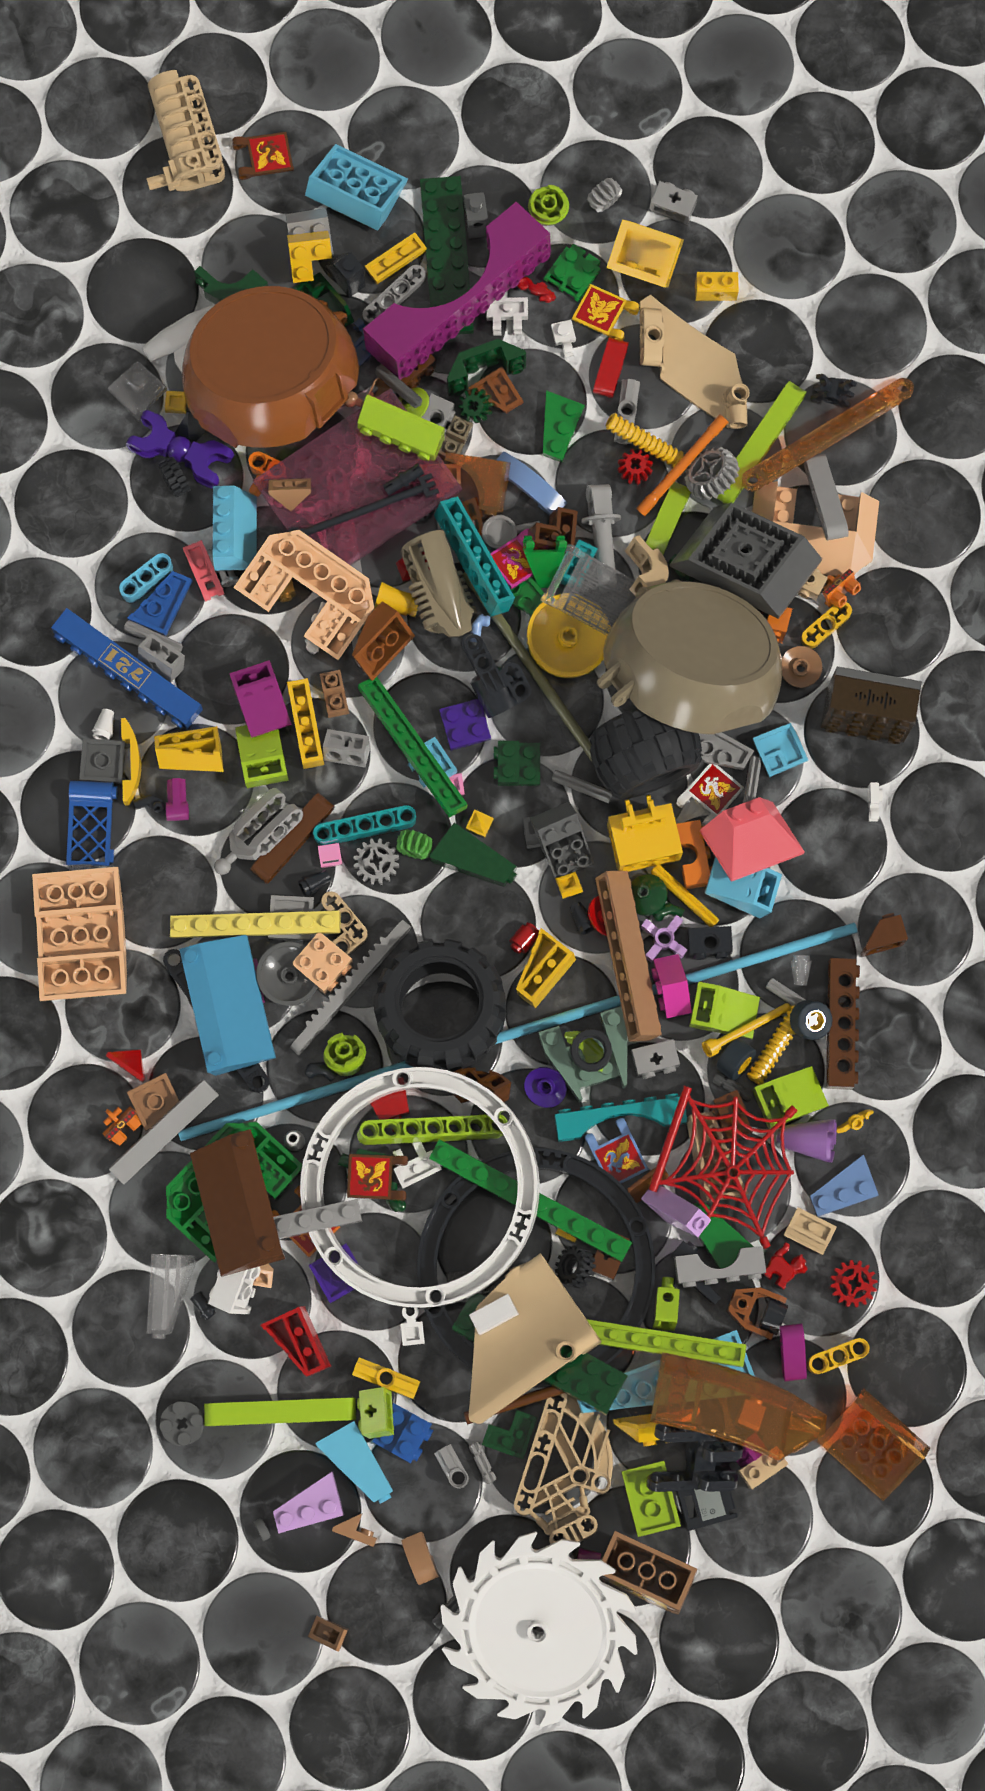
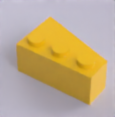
M542 928L539 930L538 938L531 950L530 958L527 965H525L516 988L518 995L534 1008L540 1004L576 961L572 951Z

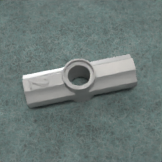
M623 379L617 416H622L623 420L627 419L628 423H635L640 382L635 379ZM629 408L632 410V414L624 415L622 409ZM615 432V442H618L620 444H631L628 442V439H622V436H617V433Z

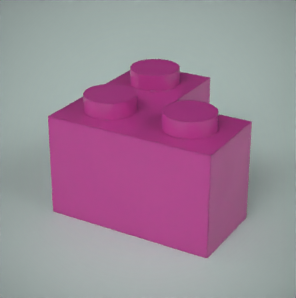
M679 954L653 959L655 968L651 969L653 981H658L655 982L658 995L661 994V998H658L660 1011L664 1010L667 1018L692 1013L688 982Z

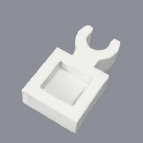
M870 783L868 786L869 822H878L879 802L883 800V791L879 789V783Z
M414 1307L415 1313L412 1316L406 1314V1308L402 1309V1315L407 1320V1323L401 1324L403 1346L425 1344L423 1322H416L419 1314L417 1307Z

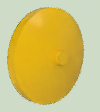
M559 594L545 600L532 614L527 627V645L533 659L548 673L564 678L580 677L596 669L604 660L603 650L608 634L563 610L570 594ZM575 594L576 596H578V597H580V598H582V599L588 601L589 603H591V604H593V605L599 607L597 604H595V603H593V602H591V601L585 599L584 597H582V596H580V595ZM569 600L570 603L568 605L575 608L577 603ZM578 604L576 609L583 613L585 607ZM586 608L584 614L600 621V615ZM602 617L600 622L610 627L608 625L609 621Z

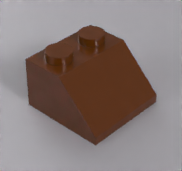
M894 913L882 916V919L879 920L862 949L861 957L901 947L905 944L908 936L901 914L895 916Z

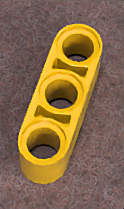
M858 1338L809 1357L807 1368L812 1374H821L865 1357L869 1353V1344L866 1340ZM856 1342L861 1343L864 1347L861 1355L853 1351V1345ZM835 1350L843 1353V1360L840 1363L833 1359L832 1355ZM815 1358H819L823 1362V1368L819 1371L815 1370L812 1366V1361Z

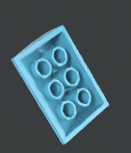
M335 144L309 176L305 196L378 231L391 212L408 178Z

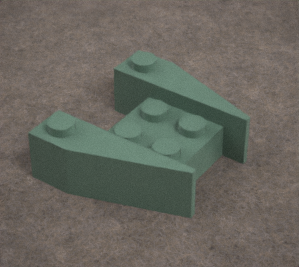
M621 1007L601 1012L599 1016L604 1033L612 1045L610 1060L602 1072H587L574 1064L571 1058V1046H565L559 1026L538 1032L544 1056L554 1070L564 1078L566 1086L578 1102H582L583 1099L580 1090L616 1078L620 1079L622 1088L627 1086V1031ZM594 1038V1040L603 1048L604 1051L602 1043ZM578 1048L580 1058L585 1061L581 1049Z

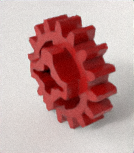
M849 1260V1266L844 1262L841 1263V1270L838 1268L834 1269L837 1275L830 1276V1279L835 1282L829 1286L836 1290L832 1296L838 1295L840 1297L838 1303L846 1301V1307L853 1303L854 1308H857L859 1302L863 1306L866 1305V1298L869 1300L873 1299L870 1293L877 1292L873 1284L877 1283L878 1280H872L875 1272L869 1273L867 1271L869 1265L861 1267L862 1261H858L854 1265L853 1260ZM853 1269L849 1277L842 1276L845 1271ZM862 1273L865 1275L868 1283L863 1281L861 1277ZM855 1277L859 1287H855L852 1291V1285L848 1284V1282L852 1281ZM839 1285H842L845 1288V1295L842 1293ZM858 1291L865 1292L862 1297L854 1299Z

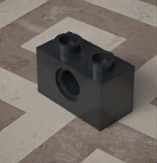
M731 926L688 928V956L694 957V960L707 959V956H715V959H726L728 955L732 954ZM712 939L715 941L716 946L712 949L707 948L704 941Z

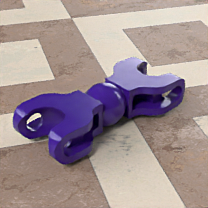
M149 410L143 411L141 421L152 432L144 438L134 435L130 436L126 442L127 448L143 458H153L157 455L174 457L176 462H185V466L192 470L193 477L199 484L212 489L213 486H218L219 477L208 466L215 461L229 463L234 457L232 449L215 440L200 444L193 441L191 444L186 437H175V432L168 429L167 422L163 416Z

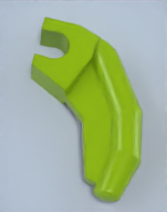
M565 1032L564 1038L572 1045L573 1039L580 1032ZM587 1038L579 1045V1049H581L585 1057V1062H598L603 1057V1048L593 1038Z

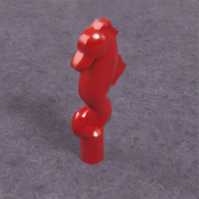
M523 277L517 285L520 290L528 288L532 294L540 296L539 301L550 303L556 299L554 292L547 288L545 282L534 284L530 278Z

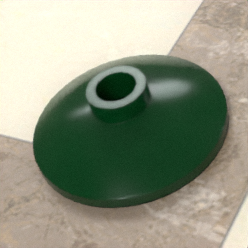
M645 874L631 882L633 899L638 915L650 916L663 908L668 892L665 883L659 877ZM647 890V894L642 896V892Z

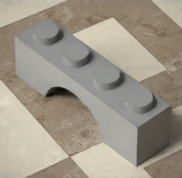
M358 1199L274 1217L279 1240L317 1230L363 1222Z
M763 1246L740 1249L735 1262L723 1269H714L705 1265L698 1254L676 1256L674 1258L677 1284H683V1288L694 1287L696 1282L705 1281V1285L717 1284L718 1279L725 1278L727 1282L740 1281L739 1277L748 1276L749 1280L762 1278L761 1274L766 1273Z

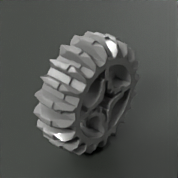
M713 447L712 450L706 449L705 453H700V456L694 459V462L689 465L690 469L685 471L686 476L684 479L688 490L693 496L701 500H711L712 497L717 499L719 494L724 495V491L730 489L731 484L736 483L735 478L739 476L737 472L740 468L738 467L737 459L730 451L722 447L718 449Z

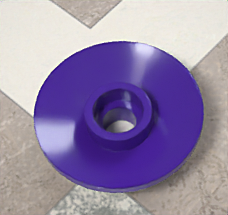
M539 1067L532 1070L527 1075L524 1083L528 1098L534 1104L545 1108L555 1107L560 1104L565 1098L567 1091L564 1078L557 1071L548 1067ZM544 1082L549 1083L550 1087L546 1086Z

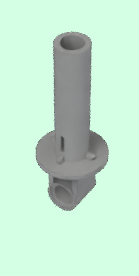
M609 484L588 485L586 488V499L589 516L582 518L581 522L582 524L592 525L594 547L598 548L595 560L615 570L611 524L621 520V515L613 514L612 491ZM597 564L598 566H600V567H602V568L605 569V567H604L603 565ZM596 568L597 574L601 576L603 571ZM604 572L602 577L610 580L611 575ZM612 576L610 581L617 585L616 578ZM598 582L599 585L605 587L606 589H608V590H610V591H612V592H615V591H613L612 589H610V588H608V587H606V586H604V585H602L601 583Z

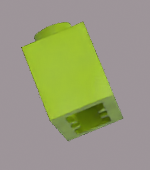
M385 1387L359 1391L357 1406L361 1420L358 1422L361 1434L369 1439L394 1435L391 1391Z

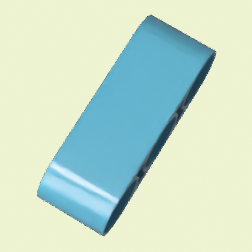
M164 553L157 554L124 579L119 586L122 598L126 602L133 603L162 582L173 571L170 557ZM159 563H168V566L166 568H158ZM144 575L152 576L147 582L141 580ZM127 588H135L132 594H125Z

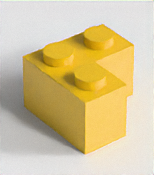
M328 231L287 235L293 283L314 281L312 261L332 258Z

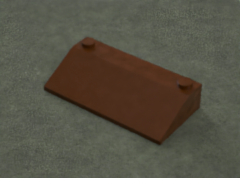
M251 1129L228 1135L190 1153L221 1277L285 1259Z

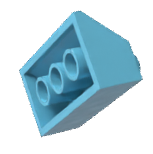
M213 486L215 571L246 570L257 554V497L236 486Z

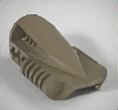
M436 530L420 535L402 547V558L412 581L409 590L415 591L411 594L413 598H418L414 603L415 605H420L417 607V611L423 612L419 615L420 618L426 619L422 622L424 629L433 633H444L449 638L460 637L472 631L471 618L478 612L475 606H470L474 603L473 599H468L471 597L470 592H465L468 590V586L462 585L466 581L465 578H460L463 576L462 571H457L444 530Z

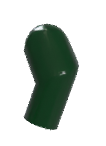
M665 903L663 908L652 916L654 920L659 922L669 914L672 916L677 915L681 918L684 908L671 903Z
M392 1182L391 1191H397L398 1183ZM385 1200L394 1212H403L406 1209L405 1201Z

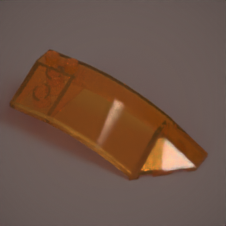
M662 1352L650 1422L715 1436L759 1452L779 1463L789 1454L796 1453L808 1446V1443L825 1436L827 1415L789 1391L750 1374L711 1362Z

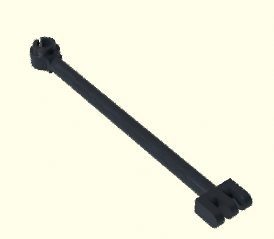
M432 473L418 478L420 484L418 486L306 528L292 527L287 532L300 530L309 536L420 493H424L426 499L439 494V490H429L436 486L435 481L426 483V481L433 478Z

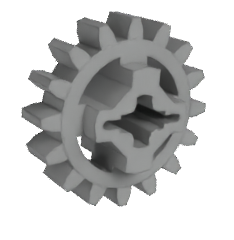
M370 839L369 845L363 842V849H356L359 856L353 857L358 862L354 864V869H360L357 872V876L364 875L363 882L370 879L371 885H374L375 881H379V884L382 885L383 879L390 882L389 875L396 876L394 868H399V863L395 862L399 859V855H393L396 852V848L389 849L390 842H386L383 845L381 839L378 840V843H374V840ZM378 849L384 850L387 854L380 853ZM370 851L369 856L363 859L364 855ZM374 854H376V858H378V860L380 861L379 870H377V867L373 863ZM390 864L389 869L383 873L384 867ZM365 869H370L375 873V875L369 874L365 871Z

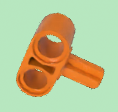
M259 451L249 456L250 470L256 475L249 489L252 495L259 497L269 480L286 479V468L281 461ZM259 460L264 462L260 467L253 465L254 462ZM276 469L282 471L279 476L272 475V472Z

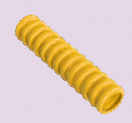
M617 413L611 414L606 422L605 429H611L612 433L616 432L617 436H622L624 440L628 439L629 443L633 442V445H639L640 449L644 448L645 452L649 451L650 455H655L657 459L660 458L662 462L666 461V464H671L672 467L683 457V451L678 452L676 447L672 448V445H667V442H661L660 438L656 439V436H651L650 432L645 433L643 428L639 429L640 427L634 426V423H628L627 419L623 420V417H618Z
M791 1005V1011H787V1017L784 1016V1021L779 1024L780 1028H776V1033L772 1034L773 1038L768 1041L769 1045H765L766 1049L761 1051L762 1055L758 1056V1061L754 1062L755 1066L751 1067V1072L747 1073L748 1078L758 1085L764 1084L763 1080L767 1079V1074L771 1073L770 1069L775 1067L774 1063L778 1062V1057L782 1056L781 1052L786 1050L785 1046L789 1045L788 1041L793 1039L792 1035H795L790 1025V1014L795 1005Z

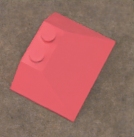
M761 797L722 811L700 829V833L731 882L800 856L805 852L774 803Z

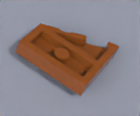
M503 367L468 387L470 391H472V388H478L479 391L485 389V395H491V399L488 402L494 403L496 408L506 414L524 403Z

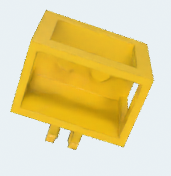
M622 219L607 268L665 288L669 287L684 239Z

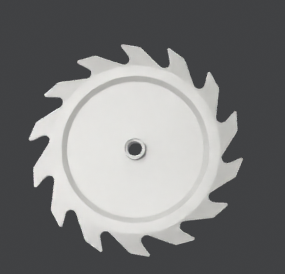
M535 1531L519 1536L502 1558L495 1556V1541H491L479 1554L474 1580H468L462 1567L458 1568L453 1581V1587L460 1612L454 1613L442 1604L441 1615L442 1624L457 1640L461 1649L455 1650L443 1647L442 1650L451 1665L478 1678L477 1683L463 1685L462 1689L477 1699L507 1700L509 1705L497 1714L499 1717L517 1719L537 1709H544L546 1714L540 1724L543 1727L558 1723L576 1701L582 1703V1718L585 1719L597 1708L601 1684L604 1679H609L616 1693H619L625 1674L618 1647L624 1646L636 1655L637 1644L636 1635L617 1614V1610L624 1609L635 1612L636 1608L626 1593L600 1581V1576L615 1573L616 1570L602 1560L572 1559L569 1557V1553L580 1546V1542L561 1539L542 1549L534 1550L531 1544L537 1535ZM539 1626L544 1632H536L533 1627Z

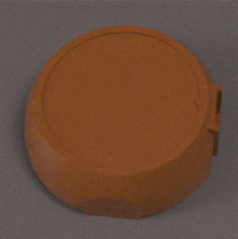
M280 286L250 288L221 300L198 322L185 349L182 364V384L185 399L192 415L199 421L203 429L234 448H237L238 445L259 448L277 447L305 439L316 427L320 429L349 399V392L357 385L359 363L352 339L344 326L347 321V314L342 311L332 312L328 308L327 302L317 300L304 292Z

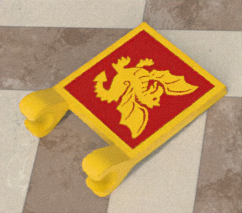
M590 284L572 320L606 336L623 341L625 338L624 332L620 329H615L614 326L623 309L632 315H637L639 304Z

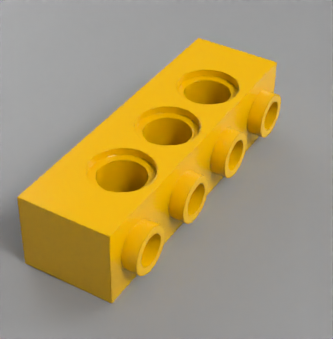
M308 678L287 682L303 769L323 766L324 760Z

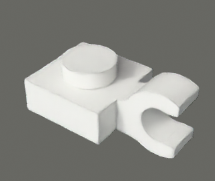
M567 320L551 324L555 345H562L565 358L573 356L571 343L576 342L572 321Z

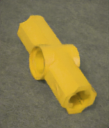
M360 1357L352 1374L355 1377L385 1387L411 1399H414L420 1381ZM382 1373H391L393 1378L390 1384L385 1385L381 1383L380 1376Z

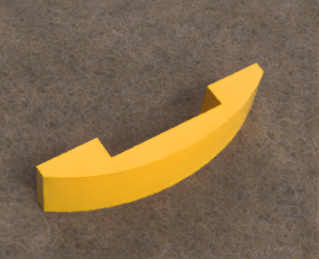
M121 718L122 741L130 744L131 780H122L123 802L125 806H128L133 801L139 786L141 755L137 739L126 718Z

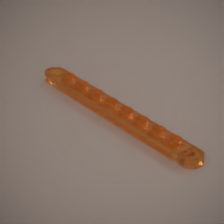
M907 378L897 379L760 462L743 474L742 486L747 491L751 490L753 492V490L757 491L762 486L768 485L901 404L902 401L910 398L914 390L913 382ZM901 385H905V387L907 386L908 391L902 392L898 390L899 386L901 387ZM754 476V478H757L758 482L753 484L749 483L747 479L751 477L753 478Z

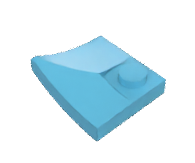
M791 723L753 738L769 778L808 761L807 755Z

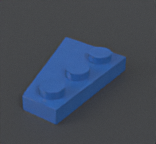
M172 571L127 619L167 636L190 588L192 579Z

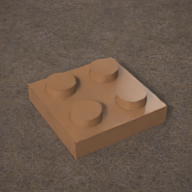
M166 1073L127 1092L145 1131H148L179 1102L178 1096Z

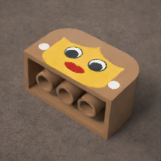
M615 1531L602 1561L616 1571L613 1574L602 1575L599 1578L661 1609L679 1614L697 1574V1568Z

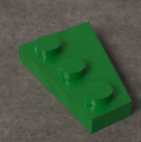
M532 577L515 588L510 589L515 597L512 604L532 616L541 603L549 599Z

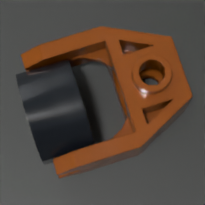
M761 1287L736 1289L732 1294L726 1312L743 1330L772 1340L773 1335L778 1334L780 1326H782L788 1309V1305L784 1304L787 1298ZM767 1297L770 1300L765 1308L760 1326L757 1328L751 1323L749 1316L755 1300ZM740 1300L745 1303L744 1308L739 1307L738 1302Z

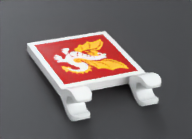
M709 764L677 799L676 805L683 808L690 798L694 799L710 813L703 821V826L726 810L743 791L744 787L718 765Z

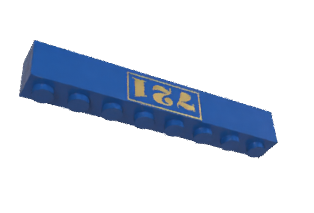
M68 608L65 609L51 627L54 637L59 642L64 644L66 641L71 645L70 649L79 656L84 654L88 657L87 661L96 668L98 666L102 667L105 670L104 673L109 678L120 680V685L129 692L133 690L138 693L137 697L144 703H152L155 706L154 709L159 714L170 716L172 718L171 722L177 727L181 728L183 726L188 729L203 709L200 703Z

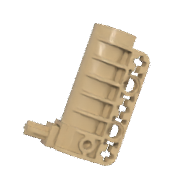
M177 70L162 72L154 76L148 82V89L170 161H168L169 166L163 167L164 174L146 178L149 189L153 190L168 186L169 191L175 189L176 191H190L221 182L225 177L222 155L198 78L193 75L179 78ZM192 81V84H195L193 85V90H190L189 87H186L188 86V82ZM196 100L198 108H194L192 101ZM200 113L202 114L203 121L199 122L198 114ZM205 137L208 138L209 144L205 145L203 139ZM213 150V158H210L209 151ZM215 169L219 172L217 177L212 174Z

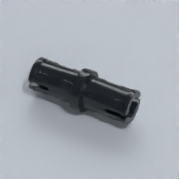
M416 463L403 473L401 471L397 473L398 476L382 484L388 496H391V494L404 486L406 488L410 486L409 483L425 473L420 465Z

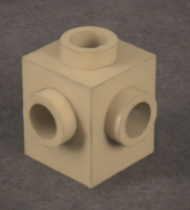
M816 568L798 592V595L817 601L828 577L822 575L821 571Z

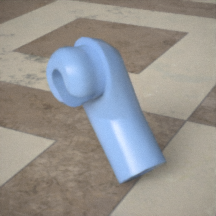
M478 615L471 625V633L481 637L482 626L488 627L490 625V616ZM474 637L470 639V642H477Z

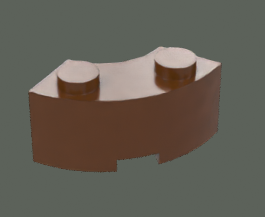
M464 1068L454 1071V1073L461 1074L478 1082L492 1091L503 1102L509 1100L511 1082L503 1075L489 1070V1073L476 1071V1068ZM453 1094L461 1104L469 1102V1100Z

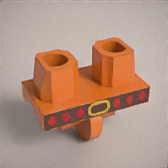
M848 569L841 576L837 575L835 578L831 575L827 576V585L823 587V595L826 599L825 605L829 608L832 605L841 608L847 602V597L845 596L847 592L856 595L861 591L860 583L855 579L854 572L851 569Z
M131 1106L118 1118L117 1116L122 1112L119 1107L113 1112L107 1109L105 1112L109 1116L103 1123L108 1126L113 1120L114 1122L102 1134L109 1141L112 1140L120 1146L127 1139V1136L121 1129L127 1124L135 1131L142 1123L136 1115L137 1112Z

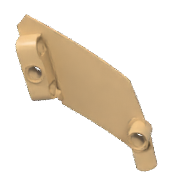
M652 295L640 301V365L660 367V379L711 417L716 418L719 414L722 415L729 422L726 428L738 429L746 427L747 398L750 392L748 387L742 384L735 353L696 330ZM648 334L653 335L656 340L650 339ZM734 393L740 394L741 399L737 398Z

